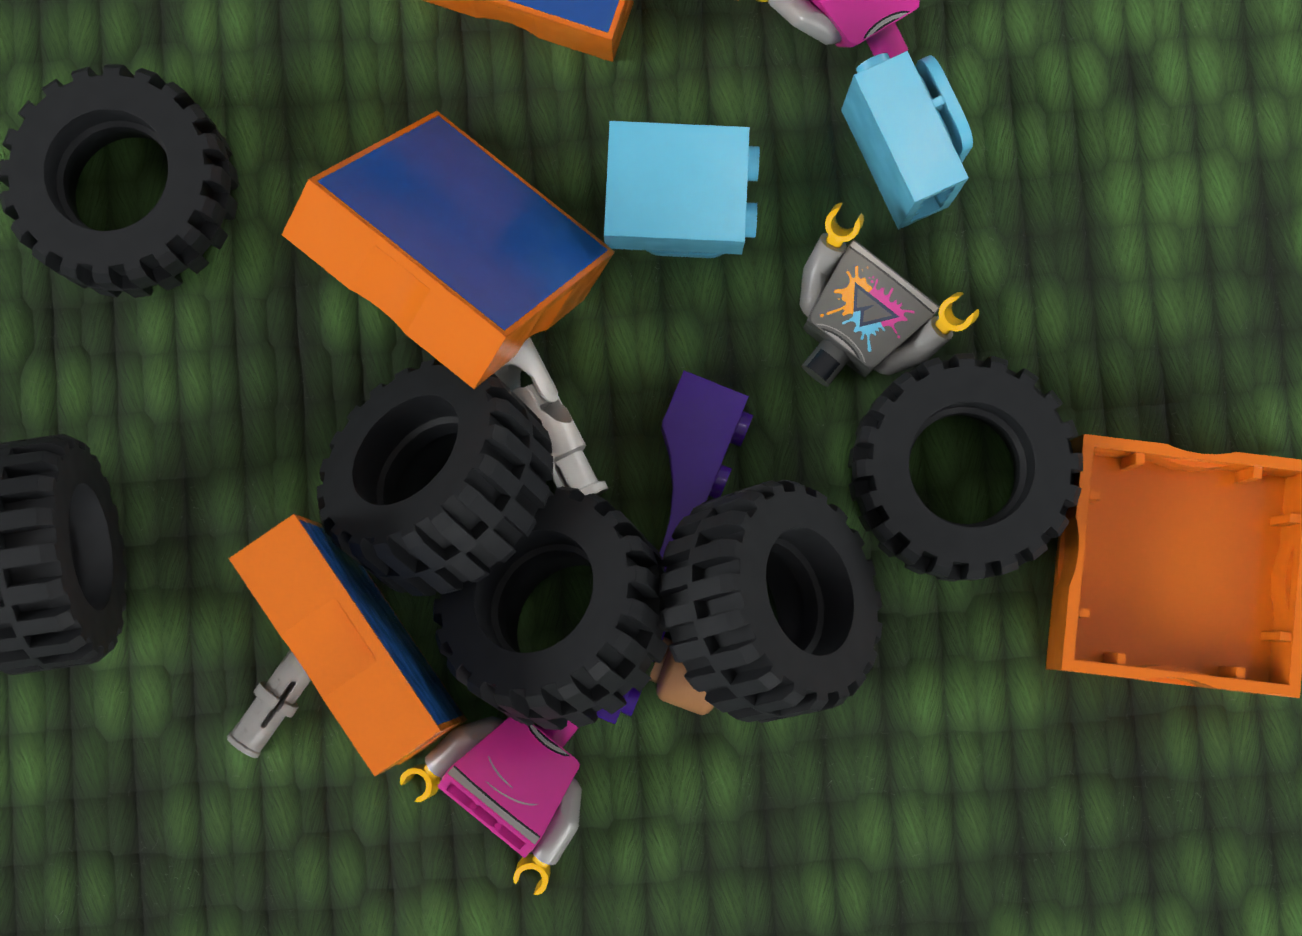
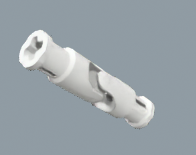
M529 337L523 343L516 356L494 374L542 421V426L548 431L552 443L553 481L556 487L578 488L584 495L594 493L600 496L609 488L605 481H598L583 452L586 444L568 409L562 404L557 388ZM522 370L531 377L533 384L520 387V373Z

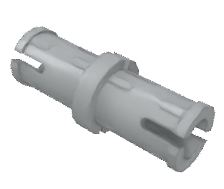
M291 650L286 654L267 682H259L253 691L256 696L255 700L233 731H230L227 735V740L235 748L250 757H259L261 750L285 716L292 718L299 708L296 703L297 699L311 681Z

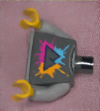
M843 203L836 204L827 215L825 221L827 233H823L820 236L803 268L799 303L803 313L808 317L803 329L819 342L801 366L813 379L826 387H829L846 364L865 378L874 370L880 374L891 375L918 366L929 360L952 339L953 331L966 329L979 317V309L974 311L966 320H961L954 316L952 304L964 294L963 292H956L938 306L854 240L863 226L864 216L862 213L859 215L854 227L849 229L842 228L836 221V214ZM852 240V242L847 247L845 242Z

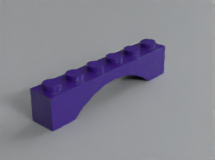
M685 370L681 375L661 425V432L670 460L673 489L670 521L661 551L659 552L662 558L668 542L674 540L671 536L683 517L689 516L693 508L706 502L708 496L714 499L721 497L732 468L722 464L728 446L731 443L741 447L754 416L743 411L749 396ZM663 631L661 640H663L665 631ZM633 687L623 696L627 702L625 706L612 715L606 710L601 709L597 711L598 718L616 724L620 713L631 717L642 690L639 692Z

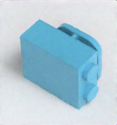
M908 51L892 58L889 57L888 53H881L867 59L856 68L857 74H854L841 111L899 230L951 205L969 178L962 162L973 147V137L965 114L942 67L932 55L926 56L918 60L916 65H914Z
M609 121L604 223L605 244L611 249L646 250L657 256L715 258L722 254L742 255L745 237L755 238L757 228V203H747V181H758L760 147L749 146L750 127Z

